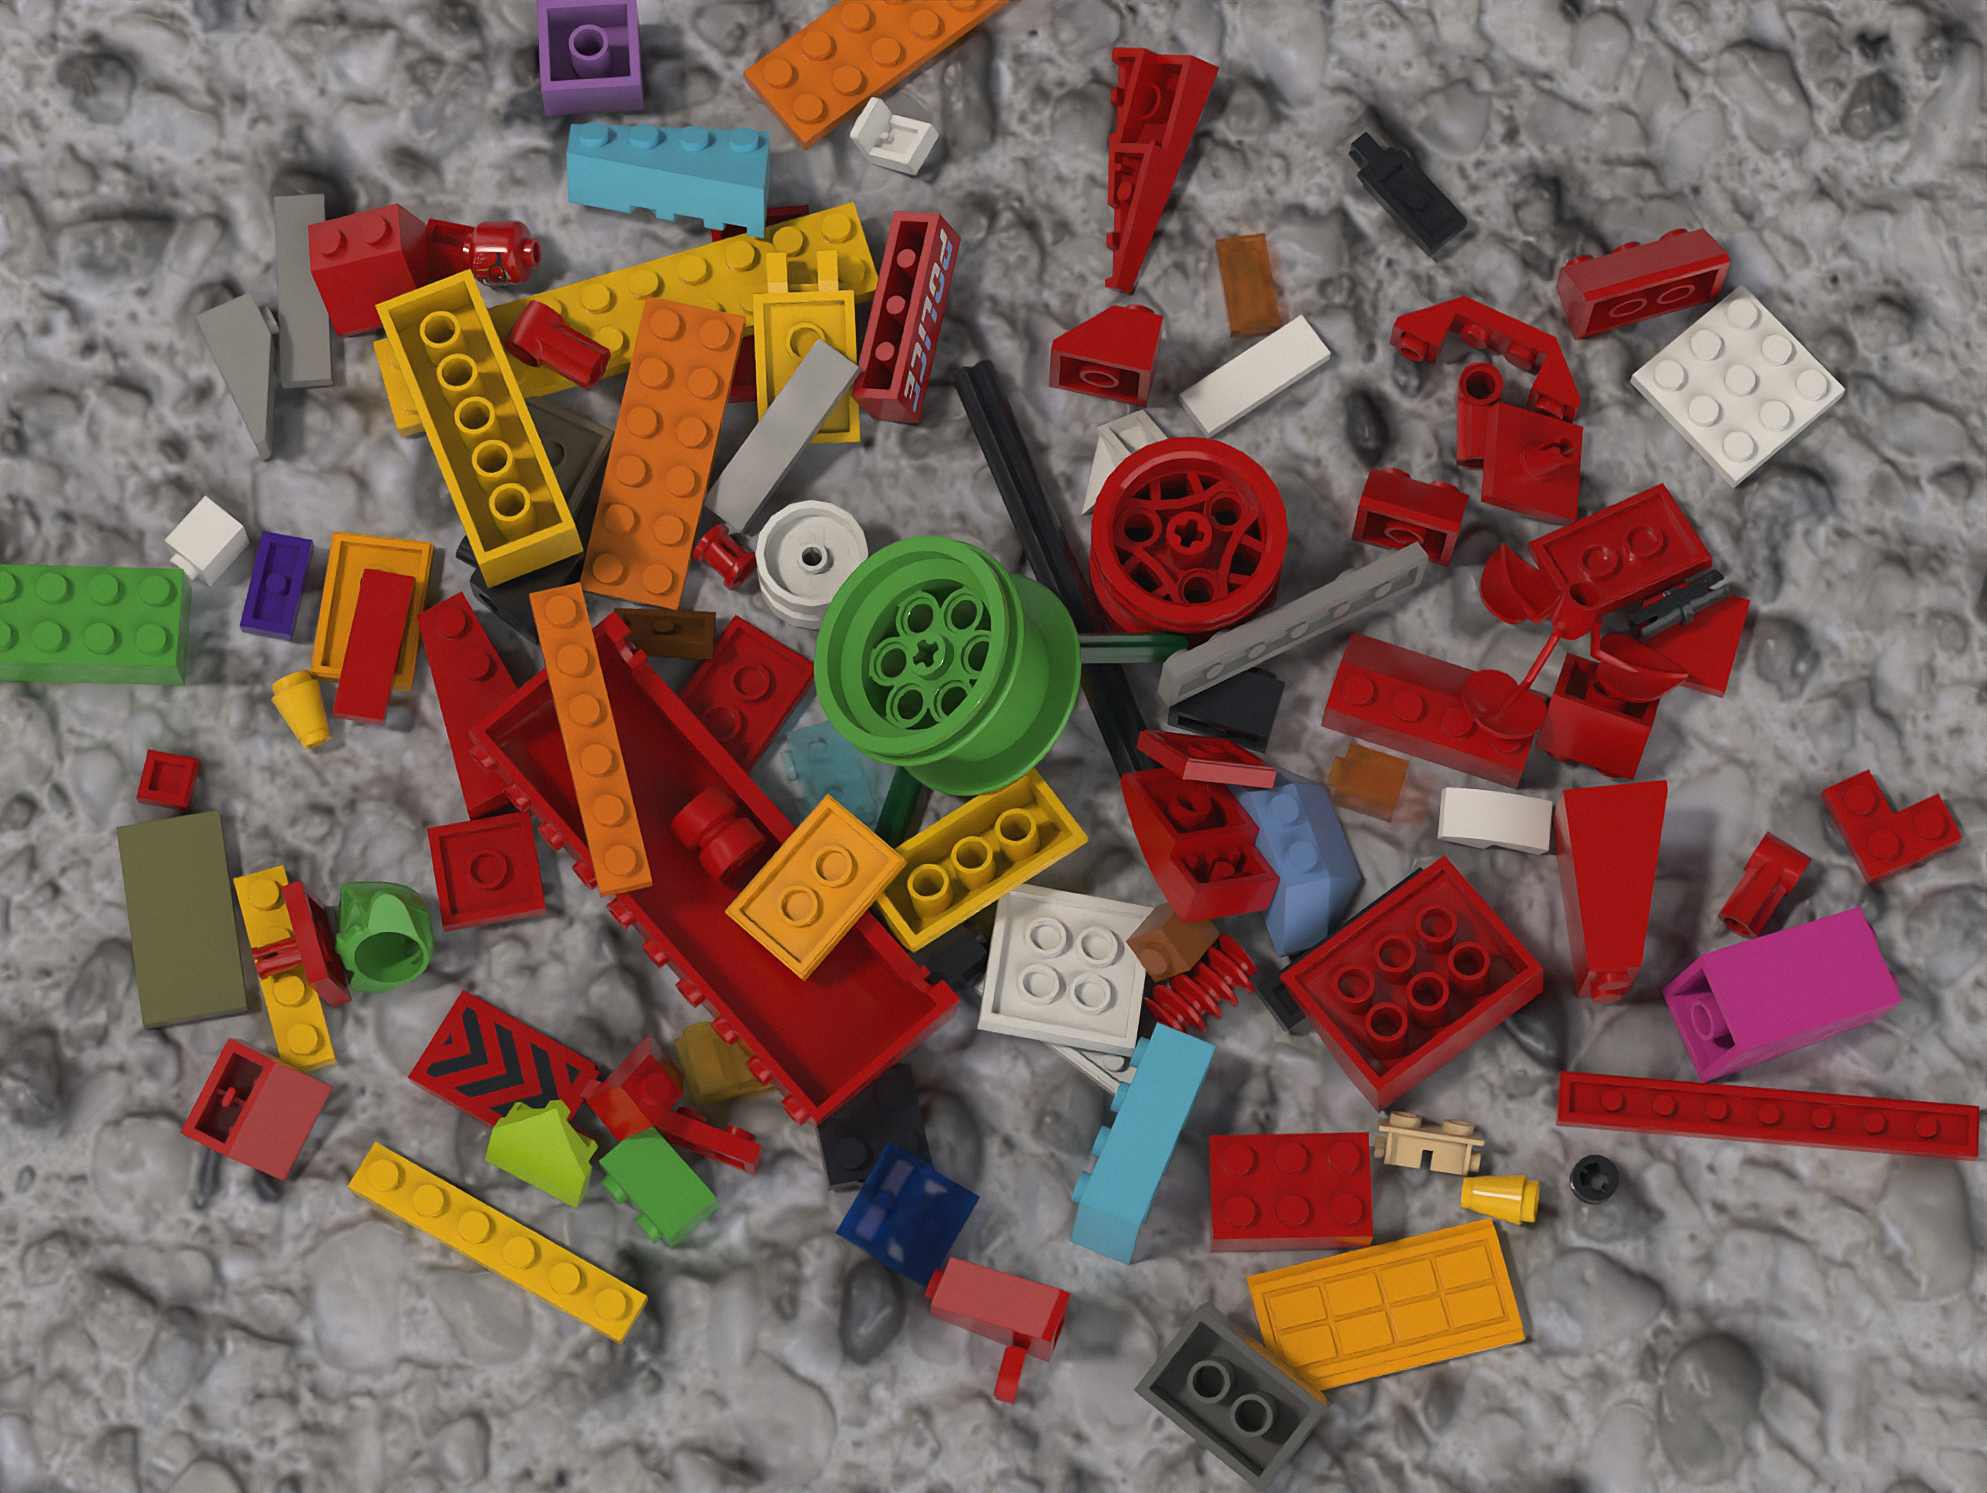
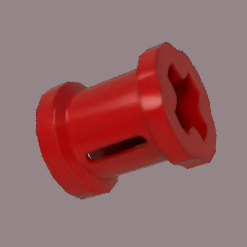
M722 523L714 526L703 536L695 547L692 557L697 562L705 561L724 578V586L732 591L742 585L756 569V552L751 551L748 553L728 535L729 528Z

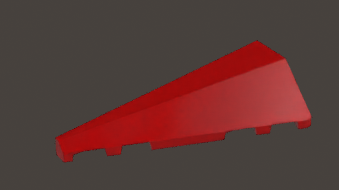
M1114 47L1112 62L1118 65V87L1111 90L1110 103L1117 107V131L1109 134L1107 205L1114 209V232L1106 234V247L1113 251L1112 277L1105 279V287L1130 294L1219 67L1193 55L1157 54L1146 48Z

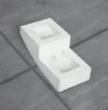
M1446 787L1442 789L1438 839L1480 849L1497 845L1540 855L1549 851L1553 801L1497 791Z

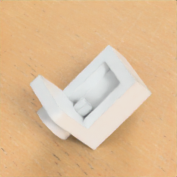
M875 97L869 100L850 133V138L870 164L912 175L917 174L939 136L932 124L894 115L882 99Z

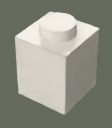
M207 496L203 497L164 540L172 557L169 560L170 565L174 569H184L188 581L192 582L197 577L208 587L212 586L250 544L244 526Z

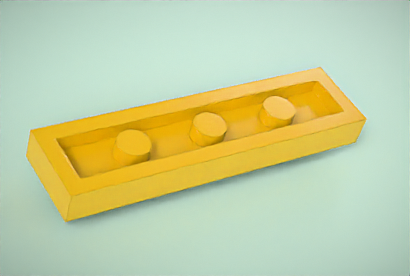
M284 865L233 879L251 949L294 936L281 889L282 886L289 884ZM300 966L270 976L265 980H261L259 977L280 1059L305 1072L336 1064L337 1060L320 996L308 985L304 967Z

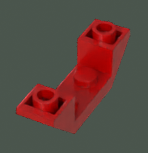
M1466 296L1397 317L1393 325L1389 344L1396 347L1397 351L1405 358L1416 362L1425 360L1435 365L1450 333L1454 332L1459 335V338L1471 347L1477 349L1487 347L1504 355L1505 359L1515 367L1525 370L1531 368L1538 370L1539 373L1531 387L1526 406L1533 409L1535 413L1574 423L1581 398L1555 336Z

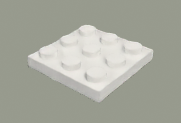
M1743 284L1738 286L1636 371L1630 381L1733 489L1837 402L1846 390Z
M1021 884L999 898L996 903L977 1029L1132 1057L1136 1045L1146 969L1128 946L1126 940L1154 908L1029 884Z

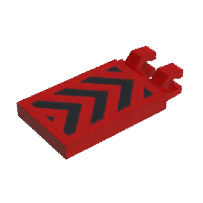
M462 990L408 1076L410 1083L491 1129L494 1128L500 1118L507 1116L516 1102H522L533 1109L545 1108L550 1100H562L571 1111L568 1115V1123L570 1124L583 1103L590 1107L586 1100L602 1084L601 1081H597L601 1075L598 1072L597 1064L465 990ZM572 1126L576 1132L597 1142L593 1137ZM598 1147V1148L596 1149V1151L594 1152L593 1156H592L591 1159L589 1160V1163L592 1161V1159H593V1157L595 1156L596 1152L598 1151L599 1147Z

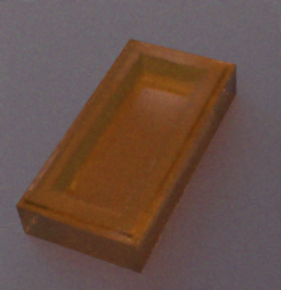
M1265 233L1215 239V251L1230 338L1270 333L1280 329L1281 324Z

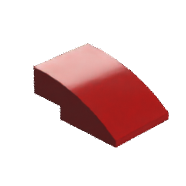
M1166 767L1124 773L1122 775L1120 784L1125 805L1143 856L1155 881L1182 923L1268 909L1280 877L1254 846L1260 828L1224 783L1182 779Z

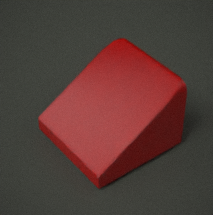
M429 219L425 227L429 279L439 281L465 271L463 258L464 241L468 234L473 233L475 227Z

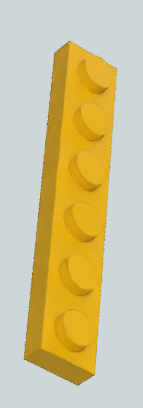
M374 1142L347 1186L354 1194L619 1345H622L648 1301L647 1295L377 1142Z

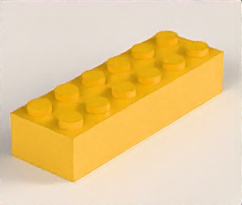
M471 269L375 305L487 587L491 588L583 552L575 523Z

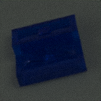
M889 1141L835 1234L927 1290L934 1270L936 1268L940 1269L979 1202L980 1196L935 1171V1167Z

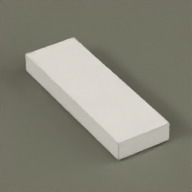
M1301 314L1179 394V402L1206 438L1209 439L1328 361L1331 352Z

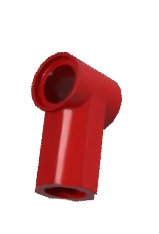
M536 300L529 302L502 341L506 350L521 362L534 368H540L543 365L587 391L600 381L611 358L609 349L570 328L559 313Z
M1476 362L1465 367L1459 376L1454 397L1456 405V466H1462L1468 470H1483L1488 407L1501 402L1504 385L1503 378L1499 370L1489 363ZM1476 383L1483 384L1490 390L1491 396L1486 399H1476L1469 395L1466 387Z
M1767 831L1743 870L1746 873L1717 918L1726 925V928L1740 937L1757 938L1775 913L1774 910L1783 896L1788 897L1812 858Z

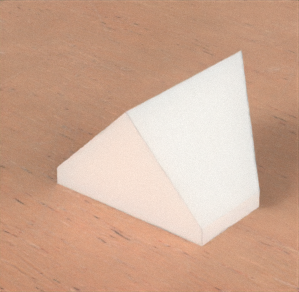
M1143 409L1096 427L1099 439L1081 516L1094 511L1096 498L1107 477L1125 458L1146 445L1168 439Z

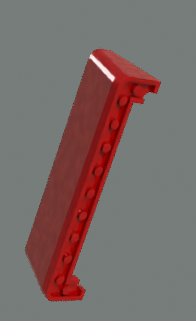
M613 611L592 628V633L650 869L652 886L607 896L611 902L606 905V908L625 930L632 925L645 939L641 944V948L658 968L661 969L667 964L680 980L675 986L687 1002L694 1008L702 1004L713 1016L714 1020L710 1023V1026L717 1036L728 1047H732L736 1043L750 1058L745 1062V1065L754 1078L764 1087L772 1083L782 1094L784 1099L780 1102V1105L786 1114L798 1126H802L807 1122L816 1128L956 1015L960 998L944 980H941L938 984L932 982L929 985L930 971L924 965L920 968L868 909L805 982L725 913V910L793 834L796 828L648 664L646 653L642 649L637 651L634 644L626 637L631 633L630 628ZM545 667L469 729L470 738L474 743L469 752L487 774L495 770L508 784L503 788V791L509 800L522 813L527 809L532 811L542 823L537 827L541 836L556 852L564 848L576 861L572 866L574 873L592 891L598 885ZM716 784L720 785L738 805L735 817H747L767 838L765 845L746 865L719 884L715 883L700 866V859L698 858L700 850H686L668 829L669 824L686 805L703 791Z

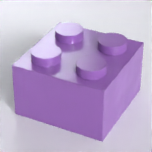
M537 0L540 80L545 115L644 110L640 23L637 0Z

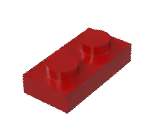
M678 1107L676 1112L668 1110L656 1123L655 1129L670 1144L754 1176L758 1171L763 1158L762 1147L760 1144L755 1143L756 1136L744 1129L728 1125L726 1130L723 1131L706 1124L707 1118L701 1113L685 1107Z

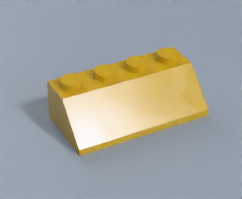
M1033 767L1025 775L1009 785L978 795L896 847L894 850L908 863L870 907L890 935L911 952L915 953L1089 841L1088 836L1036 768Z

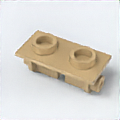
M1391 1111L1390 1118L1378 1116V1130L1387 1132L1386 1138L1376 1136L1373 1157L1383 1158V1164L1420 1169L1422 1151L1430 1150L1433 1151L1430 1170L1461 1176H1467L1468 1171L1478 1173L1481 1152L1472 1151V1145L1484 1146V1138L1482 1132L1473 1131V1123L1457 1119H1443L1442 1126L1421 1123L1422 1116L1403 1111Z

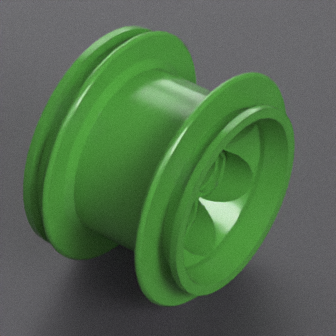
M917 536L897 541L882 548L862 562L844 581L833 597L820 626L814 656V679L822 709L832 726L853 747L873 760L884 764L903 766L911 776L933 790L956 796H972L995 791L1021 778L1037 765L1062 734L1074 708L1081 678V648L1078 633L1067 608L1061 600L1043 584L1023 575L1008 573L986 551L963 541L939 536Z

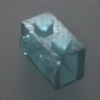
M824 721L786 733L788 750L780 752V756L788 781L791 782L798 779L803 797L795 799L801 823L828 793L867 827L876 825V808L857 749L832 726L830 721Z

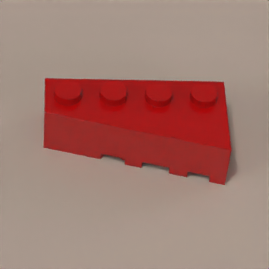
M461 591L416 616L467 812L471 821L498 816L515 807L503 791V788L508 784L495 770L487 774L471 756L469 750L474 746V743L470 738L469 729L518 689Z

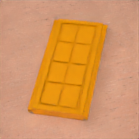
M1491 1217L1246 1277L1262 1345L1319 1391L1525 1341L1523 1325Z

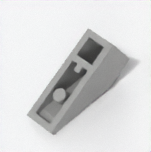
M250 291L198 314L195 318L262 461L272 457L277 350L272 335L279 332V328L268 305L265 304L258 308Z

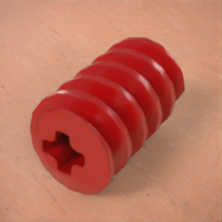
M1222 933L1216 939L1218 950L1210 946L1202 955V962L1197 961L1191 970L1185 971L1186 975L1180 973L1169 977L1170 988L1158 984L1153 989L1155 1002L1143 997L1144 1004L1153 1018L1160 1024L1188 1034L1186 1028L1190 1025L1204 1033L1207 1031L1202 1017L1204 1013H1208L1215 1019L1221 1020L1223 1014L1218 1004L1219 1001L1224 1000L1234 1008L1239 1005L1234 991L1235 988L1239 987L1250 995L1255 992L1250 976L1253 974L1257 975L1258 972L1251 958L1234 939Z

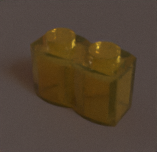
M710 1021L690 1025L682 1030L683 1036L674 1039L675 1050L693 1107L714 1104L742 1093L774 1086L772 1083H769L764 1087L754 1078L745 1065V1062L750 1058L736 1043L732 1047H728L710 1026Z

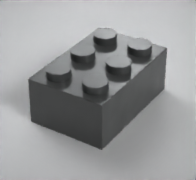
M1209 1302L1197 1307L1134 1389L1136 1393L1259 1492L1264 1491L1272 1484L1334 1404L1331 1399Z

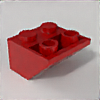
M228 1038L180 1133L228 1158L286 1181L334 1086L242 1039Z

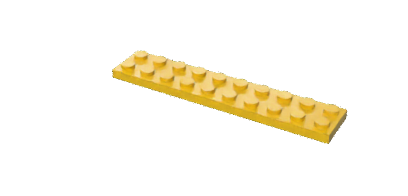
M850 202L765 227L764 238L748 236L747 233L497 305L487 308L524 399L531 396L542 397L579 386L543 365L540 368H534L521 362L503 346V339L531 300L539 301L554 309L565 319L570 328L610 350L611 358L601 378L603 379L629 371L646 296L745 316L746 326L743 337L754 335L753 293H758V286L767 285L766 252L787 251L788 284L818 283L817 250L837 249L838 282H848L849 290L854 289V305L874 299L878 275L855 204ZM388 338L374 341L373 346L400 438L425 431Z

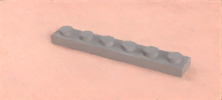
M1418 542L1400 550L1397 548L1390 549L1383 553L1375 562L1358 570L1356 568L1348 569L1340 574L1335 581L1317 590L1315 588L1304 590L1292 602L1275 610L1272 608L1265 609L1255 615L1250 622L1233 630L1229 628L1223 629L1214 634L1208 642L1191 650L1181 649L1175 652L1163 663L1158 694L1167 706L1170 707L1421 586L1429 555Z

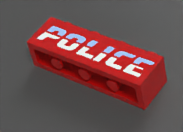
M894 211L858 365L863 370L855 379L851 395L874 420L920 423L961 242V237L940 213Z

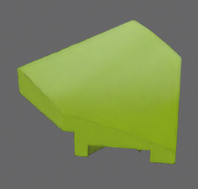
M550 1100L545 1108L533 1109L522 1102H516L507 1116L500 1118L494 1126L485 1161L577 1209L588 1191L592 1171L589 1160L598 1148V1145L594 1140L576 1132L568 1123V1115L571 1111L562 1100Z

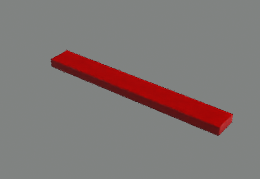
M1560 1071L1558 1075L1556 1126L1975 1161L1978 1158L1980 1106Z

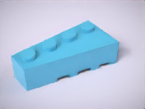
M598 122L571 124L566 152L568 202L631 213L637 207L649 209L656 215L657 219L675 222L678 215H685L704 219L705 228L723 231L727 223L747 227L748 236L765 237L770 189V131H755L750 128H737L734 130L704 129L699 126H688L685 128L654 127L649 124L617 126L604 125Z
M1158 1022L1150 1040L1142 1036L1140 1037L1129 1065L1137 1069L1131 1084L1121 1081L1110 1108L1111 1111L1118 1113L1112 1128L1102 1125L1092 1148L1091 1155L1098 1158L1092 1174L1083 1170L1074 1189L1071 1200L1079 1203L1070 1242L1129 1265L1136 1249L1135 1245L1141 1224H1146L1154 1205V1200L1161 1184L1160 1178L1168 1171L1180 1140V1131H1184L1210 1069L1216 1048L1215 1045Z

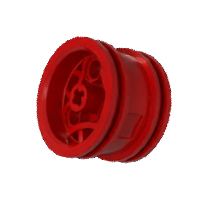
M1168 438L1146 445L1125 458L1107 477L1096 498L1091 522V547L1088 562L1090 590L1098 612L1112 632L1185 633L1189 641V650L1208 642L1217 632L1227 628L1233 630L1250 622L1259 612L1273 608L1277 599L1288 539L1286 509L1277 486L1263 467L1243 451L1221 441L1206 438ZM1226 511L1238 521L1233 525L1223 526L1215 522L1212 516L1218 512ZM1138 527L1147 530L1151 534V538L1144 542H1134L1125 533L1132 528ZM1237 557L1257 567L1251 576L1230 573ZM1140 577L1154 591L1151 593L1147 592L1135 582L1136 578ZM1193 590H1200L1205 592L1211 600L1205 603H1189L1185 595Z

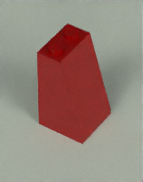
M1667 780L1566 789L1561 793L1551 821L1577 998L1591 997L1593 1003H1609L1623 998V993H1629L1642 966L1668 794Z

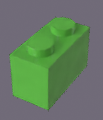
M654 1127L624 1139L599 1160L602 1173L605 1175L599 1181L600 1184L617 1204L621 1205L627 1200L639 1213L634 1222L653 1244L662 1239L670 1249L674 1248L719 1209L717 1197Z

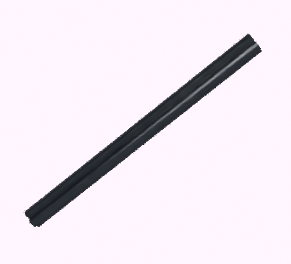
M980 360L973 367H962L953 374L955 379L953 383L1037 582L1050 589L1061 600L1074 622L1077 633H1107L992 361ZM1081 663V687L1120 779L1124 773L1164 768L1163 765L1136 748L1140 731L1148 730L1121 664Z

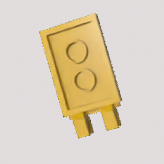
M837 249L817 250L818 283L788 284L787 251L766 252L767 285L758 286V293H753L758 422L819 338L857 365L854 289L849 290L848 282H838ZM854 382L809 444L860 442L859 404L851 397Z

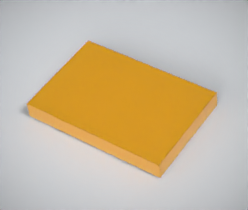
M333 531L310 669L312 679L339 684L363 573L366 568L414 576L417 583L393 690L413 692L422 636L416 615L426 610L435 554L434 542Z
M827 793L725 910V913L805 982L908 862Z

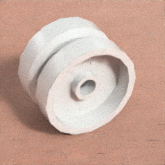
M815 500L789 504L772 515L759 533L755 553L762 598L774 615L790 625L813 630L820 629L825 613L841 585L862 562L869 558L864 531L853 516L833 503Z

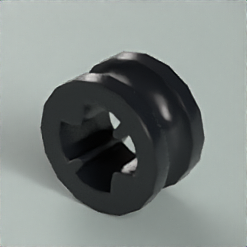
M1586 1156L1572 1169L1569 1177L1570 1188L1580 1201L1586 1204L1598 1205L1607 1201L1615 1193L1619 1184L1618 1170L1615 1164L1604 1156ZM1592 1166L1595 1167L1597 1174L1607 1175L1608 1184L1603 1183L1600 1187L1604 1192L1593 1193L1591 1185L1582 1186L1580 1176L1585 1177L1588 1173L1585 1168Z

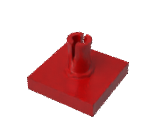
M1502 402L1489 406L1481 502L1562 526L1577 521L1583 427Z
M301 880L282 886L281 889L294 936L251 949L253 959L258 960L254 964L261 980H265L270 976L303 966L308 985L332 1008L351 1002L352 998L339 954L334 950L335 939L325 905Z

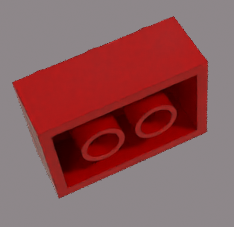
M1369 1132L1209 1136L1207 1145L1210 1253L1358 1250L1370 1247L1373 1239Z

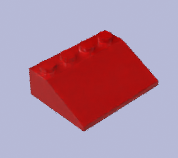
M1443 855L1281 974L1280 980L1347 1077L1374 1109L1380 1113L1542 993L1544 968L1448 858Z

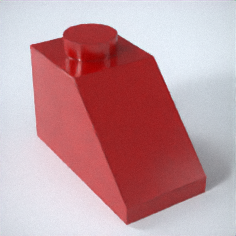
M652 1035L643 1039L586 1102L618 1141H621L655 1126L683 1095V1074Z

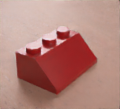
M1684 228L1676 229L1664 234L1658 241L1641 245L1640 242H1629L1614 249L1612 254L1593 258L1592 255L1576 257L1568 261L1565 267H1561L1556 289L1573 337L1577 340L1716 301L1730 265V259L1727 252L1704 228L1691 232Z

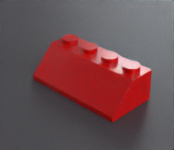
M1353 631L1335 676L1321 723L1322 727L1515 790L1519 784L1535 736L1534 733L1522 739L1499 738L1485 732L1478 727L1476 722L1470 719L1462 701V690L1467 679L1477 671ZM1530 688L1527 690L1541 698L1544 702L1546 701L1547 694Z

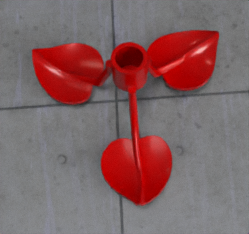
M1502 543L1488 559L1479 582L1480 598L1487 610L1508 624H1520L1529 619L1534 625H1539L1544 620L1551 619L1554 631L1519 685L1507 673L1493 669L1477 671L1467 679L1462 690L1464 707L1470 719L1476 722L1478 727L1485 732L1504 739H1522L1531 736L1541 728L1547 715V706L1541 698L1527 690L1536 679L1560 638L1576 640L1579 637L1585 636L1590 631V655L1595 660L1601 661L1596 669L1598 680L1612 694L1626 701L1634 703L1651 702L1659 699L1686 681L1689 675L1687 671L1645 643H1639L1635 638L1615 633L1606 634L1600 640V628L1604 620L1597 616L1604 602V596L1595 584L1584 579H1573L1567 582L1563 591H1559L1556 596L1541 571L1519 558L1506 543Z

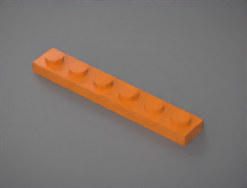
M581 583L530 593L529 600L600 898L652 886L650 869Z

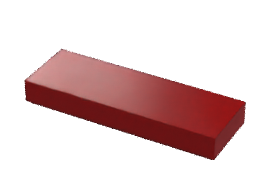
M364 569L332 713L334 718L385 726L417 583L414 576Z

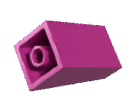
M1861 907L1702 954L1661 990L1701 1083L1714 1082L1881 1019L1902 1002L1897 979L1893 972L1888 969L1877 945L1876 932L1872 925L1866 921Z

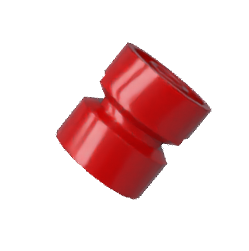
M718 784L711 786L694 798L675 816L668 827L669 831L686 850H700L698 857L700 859V866L717 884L725 881L746 865L767 841V838L747 817H735L738 805Z

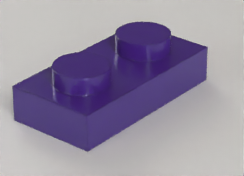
M262 531L239 625L242 632L292 641L315 547L313 540Z

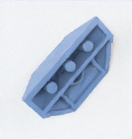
M1264 761L1277 771L1273 789L1235 784L1225 785L1260 828L1254 846L1280 877L1268 909L1261 910L1278 958L1306 952L1335 930L1361 878L1326 787Z

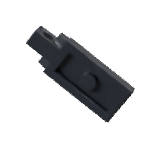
M1367 132L1351 143L1348 155L1361 169L1357 172V177L1362 182L1363 187L1428 257L1466 228L1468 221L1464 215L1402 149L1398 152L1390 146L1384 151Z

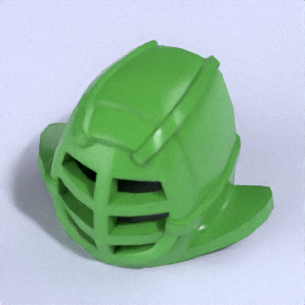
M349 882L341 885L339 907L335 908L338 934H336L334 941V950L342 959L345 969L350 972L348 977L350 989L366 993H384L400 987L422 974L428 966L435 949V936L430 918V910L427 908L422 895L408 886L391 882Z

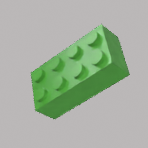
M0 564V681L185 686L192 588L184 569Z

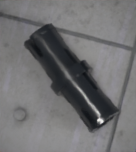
M1713 569L1708 574L1681 589L1677 586L1671 587L1663 592L1662 599L1636 612L1629 613L1626 616L1629 629L1645 621L1650 623L1632 635L1639 643L1644 644L1649 639L1676 624L1683 627L1693 622L1695 614L1729 599L1731 594L1728 583L1712 592L1707 590L1725 579L1718 570Z

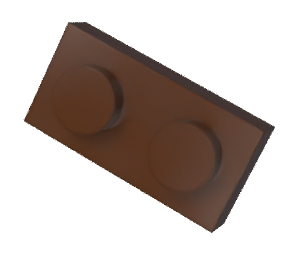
M614 608V612L631 630V633L626 637L634 644L637 651L642 649L648 657L680 658L684 660L713 659L716 612Z

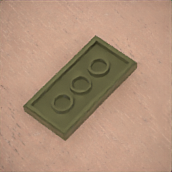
M215 810L116 827L144 1028L151 1029L249 1012L220 811Z

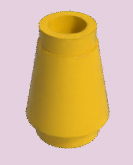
M301 670L289 674L271 685L275 695L271 698V701L298 741H300L304 750L318 747L332 739L319 680L312 679L309 670Z
M1527 1174L1476 1176L1475 1178L1465 1176L1462 1186L1461 1208L1471 1209L1472 1211L1518 1226L1522 1225V1221L1535 1223L1539 1203L1540 1181L1528 1179Z

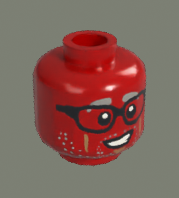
M518 220L485 221L479 223L473 233L468 234L464 241L463 258L466 270L471 269L476 280L484 286H518L528 281L532 269L540 265V242L538 238H532L528 227Z

